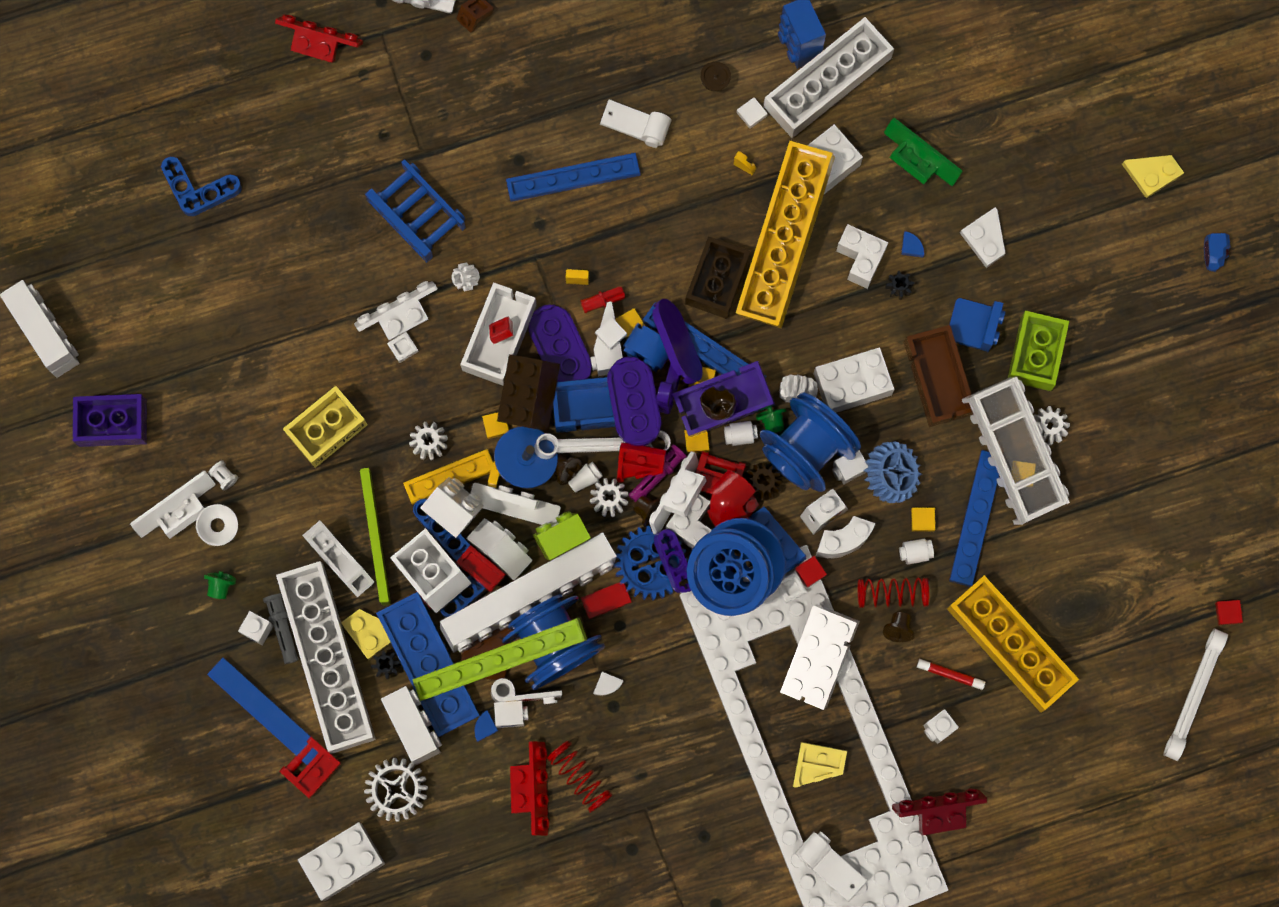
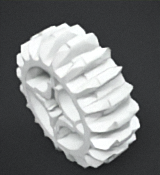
M393 758L391 766L387 760H384L385 768L382 769L377 764L375 767L379 773L376 775L370 771L369 775L374 780H366L365 782L367 785L372 786V789L364 790L365 794H372V797L367 798L366 802H375L370 809L375 811L380 808L377 814L379 817H382L386 812L387 821L391 820L392 814H395L396 822L400 821V814H403V817L408 820V811L416 815L417 811L413 807L415 805L420 808L423 807V804L418 802L419 798L427 799V796L421 794V791L428 790V786L420 785V783L426 781V777L418 778L417 776L422 770L418 768L413 772L415 764L411 762L406 767V759H402L400 765H398L397 758ZM392 771H403L402 775L394 781L384 778L386 774ZM409 776L412 777L415 784L414 796L406 792L405 789ZM379 783L387 789V795L383 804L378 797ZM387 783H389L392 786H398L399 784H401V792L406 794V796H403L398 793H395L393 796L391 794V792L393 791L391 790V787L387 785ZM399 798L409 802L406 806L399 809L389 808Z

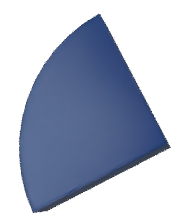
M904 231L901 255L923 258L924 248L921 241L912 233Z
M488 711L482 713L476 722L475 737L477 742L498 732Z

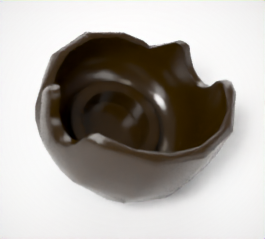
M710 387L700 397L703 412L708 418L713 420L729 418L734 414L737 407L735 395L729 392L727 388L719 391L715 387Z

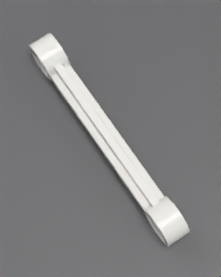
M660 431L657 437L665 441V448L663 450L667 451L671 443L670 437L667 433ZM543 434L537 439L534 448L538 457L550 459L556 453L619 451L621 442L624 441L621 438L557 439L552 434ZM540 441H551L554 445V451L552 453L541 451L539 448ZM651 443L645 445L646 447L654 448Z
M1215 628L1212 630L1205 646L1204 656L1174 732L1166 744L1164 756L1176 761L1181 757L1186 745V737L1215 663L1226 644L1227 633Z

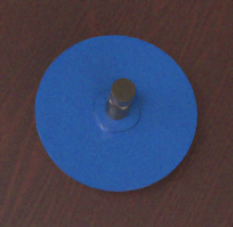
M516 427L507 431L499 439L495 447L494 461L498 472L507 482L520 488H534L544 484L551 478L557 466V453L550 459H542L537 456L534 448L537 439L545 434L544 432L527 427ZM540 441L539 448L544 453H552L554 451V445L551 441Z

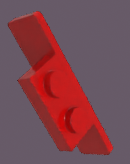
M284 14L283 17L281 16L275 20V24L295 29L291 51L331 63L335 60L338 42L353 47L363 45V40L358 39L356 34L345 33L344 35L337 33L335 28H320L312 21H296V17Z
M539 741L529 742V765L510 766L511 813H531L532 835L548 836L547 750L545 742Z

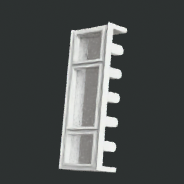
M1017 377L1008 378L962 399V402L970 404L973 411L970 419L973 424H978L982 436L979 437L982 445H987L991 454L988 462L991 466H996L1000 476L997 478V483L1000 487L1005 488L1009 497L1005 502L1009 508L1014 509L1017 519L1012 521L1014 525H1023L1070 502L1068 500L1069 492L1059 478V468L1055 463L1053 464L1050 457L1051 449L1042 438V428L1035 421L1032 414L1034 413L1033 406L1024 395L1025 387Z

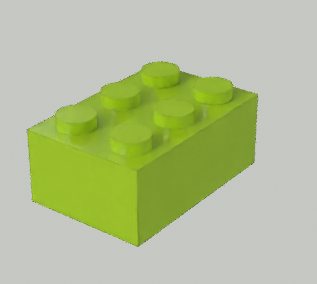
M1025 311L1020 320L1008 378L1017 377L1018 380L1022 381L1023 385L1052 391L1056 385L1069 321Z
M565 512L556 517V523L552 525L551 523H545L536 528L537 533L533 534L545 559L552 560L591 538L578 513Z

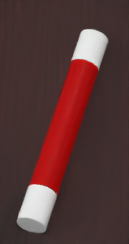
M922 659L918 661L917 668L981 690L984 688L985 681Z

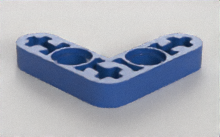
M167 157L161 165L162 171L181 209L188 216H196L237 196L242 189L241 182L236 176L226 175L194 190L181 162L177 158ZM170 164L175 166L179 176L174 177L171 170H168ZM181 181L186 182L187 189L185 191L179 192L176 190L177 183ZM230 181L234 184L233 190L227 188V183ZM219 186H221L224 195H221V192L218 189ZM210 190L217 192V197L212 201L205 199V194ZM198 196H201V199L205 204L201 205ZM189 201L195 203L192 210L188 207Z

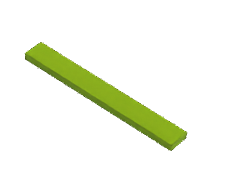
M576 618L412 680L419 700L423 701L586 641L587 637L580 618Z

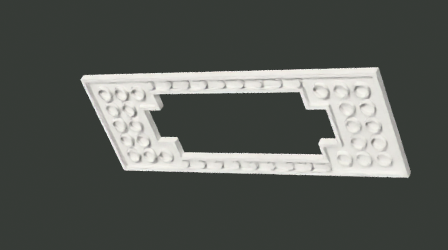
M807 545L800 547L806 555V560L803 561L805 562L812 556ZM795 568L786 573L784 577L796 572ZM798 575L807 591L805 594L785 603L777 588L758 608L749 613L736 616H724L708 610L695 598L692 591L679 594L803 907H909L948 891L927 836H922L919 832L918 815L900 818L892 810V804L899 803L902 800H911V797L850 649L837 683L890 811L869 819L877 842L840 856L867 880L849 902L795 854L802 846L803 840L735 672L756 664L748 642L790 626L798 645L813 606L818 604L833 610L822 581L819 580L807 588ZM743 577L744 582H750L747 577Z

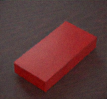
M471 545L456 561L459 567L490 593L506 576L505 573Z
M620 582L581 597L589 620L632 603L625 584L620 585Z

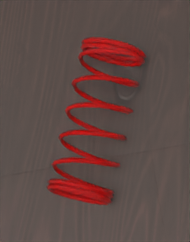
M919 577L916 579L913 594L907 578L902 582L901 594L898 583L894 578L890 582L887 594L885 582L881 578L877 584L876 597L873 583L870 579H867L865 587L864 580H858L859 608L865 607L868 581L872 588L874 607H877L881 580L888 608L893 580L896 584L900 608L902 607L903 588L906 580L910 590L912 607H914L915 590L918 580L922 588L923 606L928 607L929 582L927 577L923 578L922 581Z
M568 740L555 749L547 757V760L551 761V765H556L568 759L559 770V775H564L577 768L568 778L567 785H571L586 777L576 788L575 795L581 794L595 786L582 801V804L586 805L598 799L588 808L589 813H591L612 796L610 790H606L585 802L590 794L601 784L602 780L576 793L594 773V770L569 783L576 772L586 763V760L561 773L563 768L578 753L576 750L558 762L553 763L556 757L571 745L572 742Z

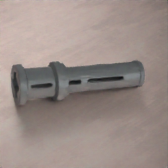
M279 593L263 598V602L267 604L270 614L268 619L274 625L284 664H290L299 659L288 626V614L283 605V597Z

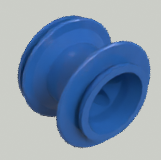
M801 392L797 398L790 400L791 409L797 418L780 436L769 430L760 431V437L764 443L762 450L771 464L790 482L803 490L811 488L823 492L826 489V485L819 471L835 454L840 457L844 456L847 460L855 459L856 452L860 450L861 445L851 428L830 407L816 397Z
M747 518L726 520L702 537L692 549L687 565L689 587L695 598L714 613L724 616L749 613L763 604L766 598L773 594L780 586L786 568L784 550L776 535L765 525ZM734 550H739L741 556H736ZM750 561L753 565V568H749L746 562ZM731 566L736 569V573L731 571ZM743 577H747L750 582H744Z
M559 594L531 608L508 625L509 630H514L503 638L502 643L507 644L518 638L523 639L571 621L566 610L577 602L578 596L561 601L563 596ZM596 635L581 643L534 659L533 661L537 668L525 679V682L534 681L531 687L533 690H536L565 675L605 648L604 644L598 645L597 643L602 636Z

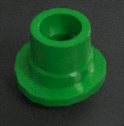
M769 407L767 411L757 414L756 420H762L765 430L774 433L785 430L783 413L787 412V409L772 410V407Z
M223 571L204 575V579H208L209 584L207 596L212 598L226 599L230 585L236 584V578Z

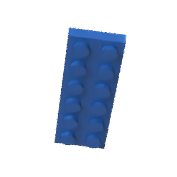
M418 592L376 613L415 692L416 689L412 679L454 664ZM465 685L420 701L438 737L480 716Z

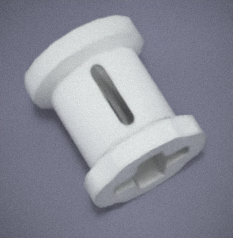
M222 460L216 463L209 470L208 474L210 477H214L221 484V489L225 491L234 485L239 477L236 474L233 475Z

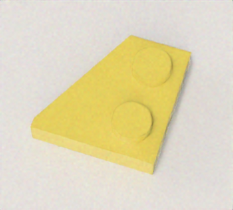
M1172 155L1130 159L1122 163L1146 198L1184 174Z
M801 742L793 787H800L808 783L843 775L847 751Z

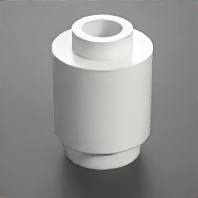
M751 421L731 423L729 426L724 427L726 445L752 444L754 439L758 438L757 427L752 425Z
M925 538L903 542V547H899L901 561L905 560L907 565L929 561V558H934L932 541L925 540Z

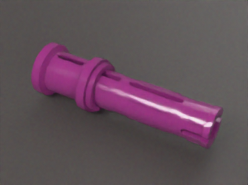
M672 444L670 446L671 450L666 454L663 474L647 475L628 494L635 503L641 496H646L667 474H672L674 472L673 469L684 458H687L676 445Z

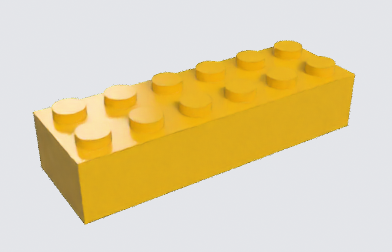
M985 575L947 608L1040 713L1045 711L1079 680Z

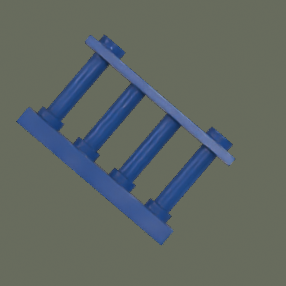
M404 159L401 163L405 172L384 191L376 194L371 188L365 196L375 210L427 263L433 258L431 249L434 243L455 225L462 231L466 228L465 217L458 209L454 211L419 175L421 172L414 163L409 164ZM412 178L420 187L397 208L393 207L391 209L386 204L388 202L387 199ZM427 193L435 203L411 224H405L401 220L402 214ZM442 209L450 218L427 239L423 238L420 240L416 235L418 233L417 230Z

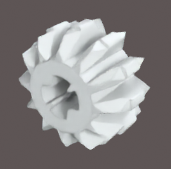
M785 376L780 384V398L785 402H790L792 398H797L801 392L816 397L818 383L806 376Z
M1048 406L1046 411L1042 408L1039 409V415H1034L1035 421L1042 428V438L1044 441L1047 439L1049 445H1052L1054 440L1060 443L1062 441L1061 436L1066 437L1068 435L1065 429L1070 426V423L1063 422L1067 415L1063 414L1060 416L1061 409L1057 408L1053 412L1051 406ZM1049 422L1054 424L1051 430L1047 428Z
M427 422L423 423L424 429L417 425L415 429L418 434L411 433L410 437L414 440L409 442L410 447H415L413 450L414 455L421 453L420 458L422 460L426 458L427 454H429L430 460H434V453L441 457L442 453L439 449L446 450L447 445L442 442L448 440L447 435H442L444 433L443 427L437 429L435 422L432 423L430 428ZM428 437H431L433 443L429 442V445H426L424 439L428 440Z
M605 478L604 486L597 482L595 486L598 490H591V495L595 497L590 499V503L597 504L594 507L595 512L603 509L602 516L604 517L607 511H610L611 517H615V509L622 513L623 508L620 505H628V501L623 499L628 496V492L622 491L624 489L623 483L616 487V479H613L612 483L608 484V479ZM605 494L609 496L613 494L614 501H605Z

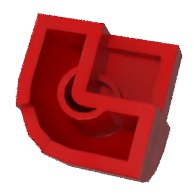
M730 470L726 471L710 491L712 497L710 509L707 512L715 527L730 519H749V516L759 506L753 495L756 492L753 486L745 478Z

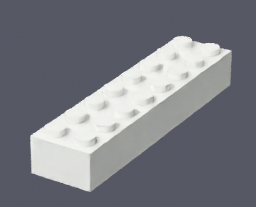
M601 533L440 621V630L453 653L456 651L462 653L471 648V643L477 639L482 642L491 637V633L499 628L502 631L508 628V625L514 619L536 605L559 594H562L564 597L573 591L572 588L578 584L584 586L591 582L594 575L608 573L613 569L612 566L617 556L604 533Z
M319 561L276 575L328 752L333 754L376 740L324 565Z

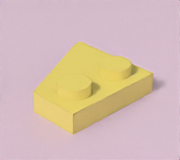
M360 609L341 622L368 660L391 644L379 618Z

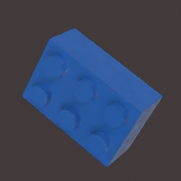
M796 0L784 5L782 15H780L781 23H779L778 37L782 44H786L788 48L787 56L790 62H794L798 69L805 66L823 51L826 33L810 0Z

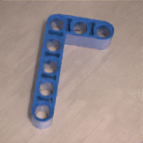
M426 499L418 500L413 507L417 520L446 552L457 561L470 544L461 534L455 538L446 529L440 533L435 532L433 528L437 522L429 515L420 516L418 514L420 507L425 503ZM457 539L461 541L459 548L450 549L448 546L449 542ZM467 572V578L471 582L467 588H472L474 594L470 598H464L461 592L449 603L457 605L454 613L475 603L488 591ZM445 606L442 609H440L442 615L445 618L454 614L446 613Z

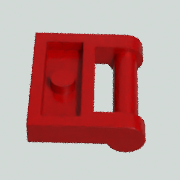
M702 451L696 473L705 476L706 483L700 492L712 495L710 491L724 475L705 469L706 463L734 471L740 476L743 475L746 463L739 462L738 464Z
M310 736L306 741L308 743L306 747L286 767L283 766L279 771L309 799L341 765L334 756ZM314 748L318 754L296 777L293 772L303 762L302 759L308 752Z

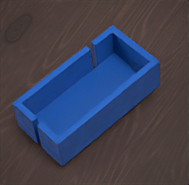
M607 377L557 382L553 402L556 433L577 431L576 426H581V430L615 427Z

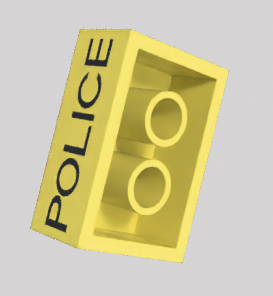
M335 386L284 427L283 430L314 468H316L364 429L367 423L338 387Z

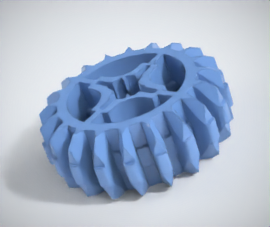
M886 442L876 446L874 451L868 454L870 459L865 461L868 468L863 470L868 473V477L864 480L870 482L867 489L874 490L873 496L879 497L880 501H887V503H900L912 497V493L917 491L916 486L921 484L918 477L922 475L918 472V468L921 465L916 464L918 456H912L913 449H907L906 444H899V442Z

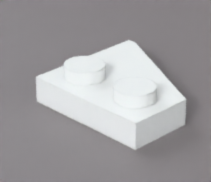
M996 207L961 230L960 234L986 268L1005 255Z

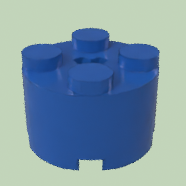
M637 323L624 343L623 347L625 349L623 351L629 357L642 359L653 372H657L658 369L661 370L668 360V355L660 335L646 326L641 327Z

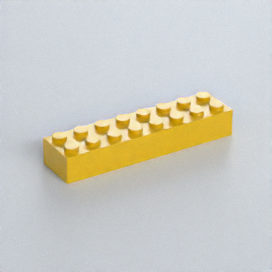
M789 141L736 310V314L782 329L835 160L833 153Z

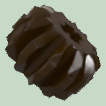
M765 462L762 463V469L757 464H754L753 469L755 472L748 470L746 474L750 478H745L756 490L753 494L756 498L758 494L761 495L760 501L762 502L765 500V495L772 500L774 498L772 492L779 494L780 489L777 486L783 484L782 480L777 479L781 476V472L773 473L774 465H771L769 470L766 469L767 464ZM760 478H762L763 480L768 479L767 486H764V484H758Z

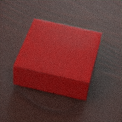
M509 316L489 325L490 340L493 344L513 336V322Z
M815 556L795 568L807 588L827 576Z
M1240 600L1215 603L1218 625L1243 623Z

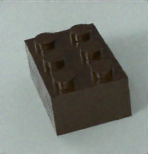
M708 236L688 289L685 305L727 319L750 259L751 251Z
M509 354L497 421L548 431L560 364Z

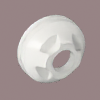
M214 504L200 512L196 520V530L199 537L205 543L221 546L229 543L235 537L238 530V520L230 508ZM216 518L222 519L225 524L224 529L221 532L213 531L211 528L212 520Z

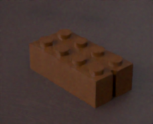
M948 325L907 336L904 340V346L909 361L914 360L911 364V369L929 427L947 423L951 419L954 421L973 415L970 404L962 402V399L970 396L971 392L951 326Z

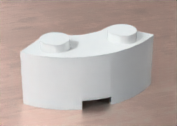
M853 516L850 523L843 529L836 531L824 530L816 556L821 558H839L852 553L865 543L875 523Z

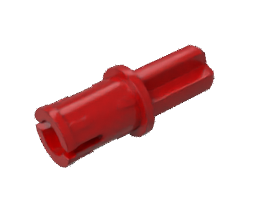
M617 287L603 293L599 291V294L581 299L580 302L584 313L601 307L606 308L607 302L614 303L623 300L625 293L622 287Z

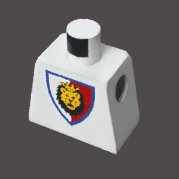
M834 489L810 504L800 517L814 535L848 511V508Z

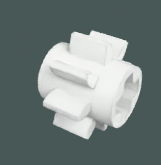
M466 262L458 264V268L453 269L452 281L457 289L463 288L464 291L473 290V286L478 285L480 275L474 265L468 266Z

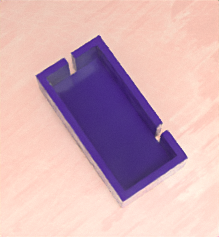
M758 361L740 367L741 375H737V372L733 370L673 393L679 412L681 414L687 413V416L685 415L681 418L689 437L775 406ZM710 387H715L719 391L727 388L736 397L737 407L734 414L724 420L708 418L701 406L700 397L702 393Z

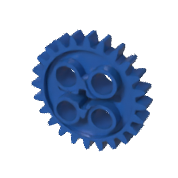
M647 526L645 532L638 527L637 535L630 531V540L623 537L622 542L625 546L618 545L617 549L621 554H616V559L620 560V562L613 565L615 568H620V571L615 574L616 577L623 576L620 585L627 583L626 591L628 592L633 588L635 590L634 597L640 592L642 593L643 600L646 599L648 594L651 595L652 600H655L656 594H659L663 599L665 597L664 591H667L670 595L673 593L668 576L660 572L659 568L663 565L662 561L656 562L653 568L651 565H646L638 570H632L634 566L645 564L648 558L651 561L660 559L659 554L652 550L656 534L651 532L650 526ZM664 537L661 540L662 544H667L670 541L669 537ZM671 548L669 550H666L665 553L667 554L668 552H672L675 550L674 548ZM632 551H639L642 555V560L634 561L630 553ZM675 555L670 556L669 564L673 568H677L679 565V559ZM646 572L650 576V581L646 583L641 582L638 574Z

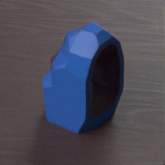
M1212 233L1205 237L1204 259L1207 270L1216 272L1217 269L1224 266L1225 259L1229 257L1230 239L1228 234Z

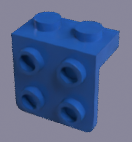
M958 298L955 302L949 324L955 342L989 352L992 344L996 345L1000 332H997L996 329L998 323L1002 324L1005 316V311H1002L1003 303L994 301L991 307Z

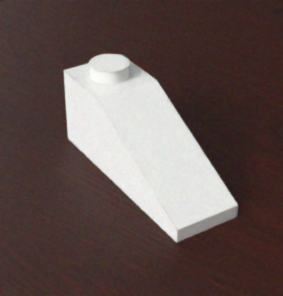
M607 302L601 326L611 317L615 320L612 302ZM597 336L594 356L590 357L592 369L597 370L598 376L607 375L613 364L623 358L620 342L610 350Z

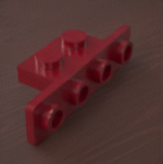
M967 789L965 792L960 793L948 792L943 796H924L919 800L913 801L902 800L899 803L892 804V810L900 818L919 815V832L923 836L966 828V806L987 803V797L980 790Z

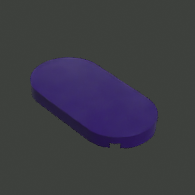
M668 299L657 301L653 305L655 309H653L652 315L672 368L678 376L682 375L685 378L683 379L685 383L694 384L701 380L703 372L684 319L671 301Z
M544 305L538 308L533 313L529 322V333L541 360L560 364L557 382L589 379L592 370L591 359L570 314L562 307L560 308L556 305Z
M636 357L621 358L613 364L607 375L616 431L625 443L633 446H645L657 438L661 429V417L657 405L652 372L646 363Z

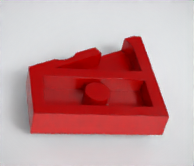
M621 442L617 482H624L625 478L633 476L639 479L647 475L663 474L666 450L646 446H633Z

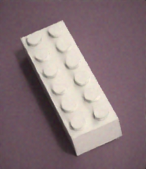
M864 17L768 94L764 100V108L788 135L793 138L892 58L894 48Z

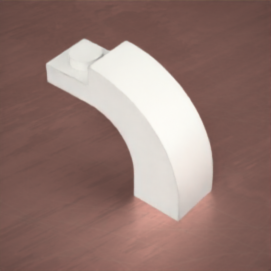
M320 520L302 535L357 597L374 583L372 578Z

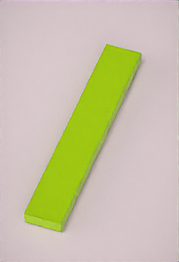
M363 468L360 470L379 601L383 606L391 605L372 475L369 468Z

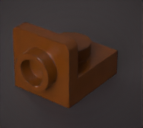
M468 0L461 5L457 20L469 32H473L477 23L490 16L494 8L486 0Z

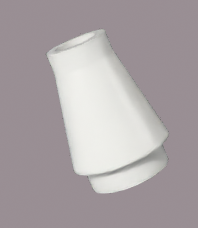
M593 462L590 464L586 463L568 483L573 491L577 493L579 490L600 482L599 479L603 475Z

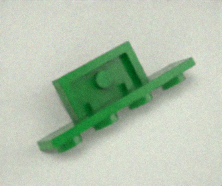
M896 118L890 121L884 134L899 145L889 157L922 184H925L934 174L938 175L950 186L957 182L963 172L959 167Z

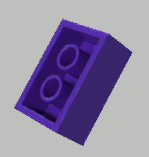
M142 394L73 397V442L79 447L147 444V400Z

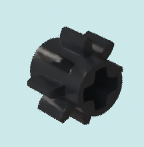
M898 270L895 277L889 275L888 280L892 283L886 284L885 289L891 290L890 297L895 295L901 300L904 294L910 296L911 290L908 288L913 287L914 282H909V273L903 275ZM900 283H903V284H904L903 287H902V286H900L899 288L896 287V284H900Z
M383 650L382 656L379 658L374 656L376 664L372 665L371 668L379 670L376 674L378 678L384 674L386 679L389 680L390 674L398 675L395 668L401 663L393 661L395 653L387 656ZM389 661L391 667L383 669L381 663Z

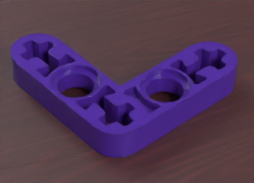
M671 363L666 382L661 381L657 394L659 412L666 414L671 413L675 400L673 393L677 392L681 375L678 376L675 373Z
M668 529L659 531L654 537V544L672 588L677 593L690 592L689 583H686L685 587L679 586L681 579H687L688 563L676 534ZM664 537H669L670 539L667 544H662L661 542ZM674 548L675 551L665 553L666 550ZM672 555L677 556L679 559L677 568H673L669 564V558Z

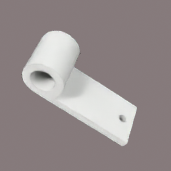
M608 100L600 125L645 141L646 145L657 148L664 143L671 124V118L659 112H652L649 115Z
M501 678L493 683L491 696L495 702L543 700L544 704L557 703L555 698H561L562 690L515 696L512 682Z
M821 831L819 834L813 832L795 854L849 902L867 880L829 845L831 840Z

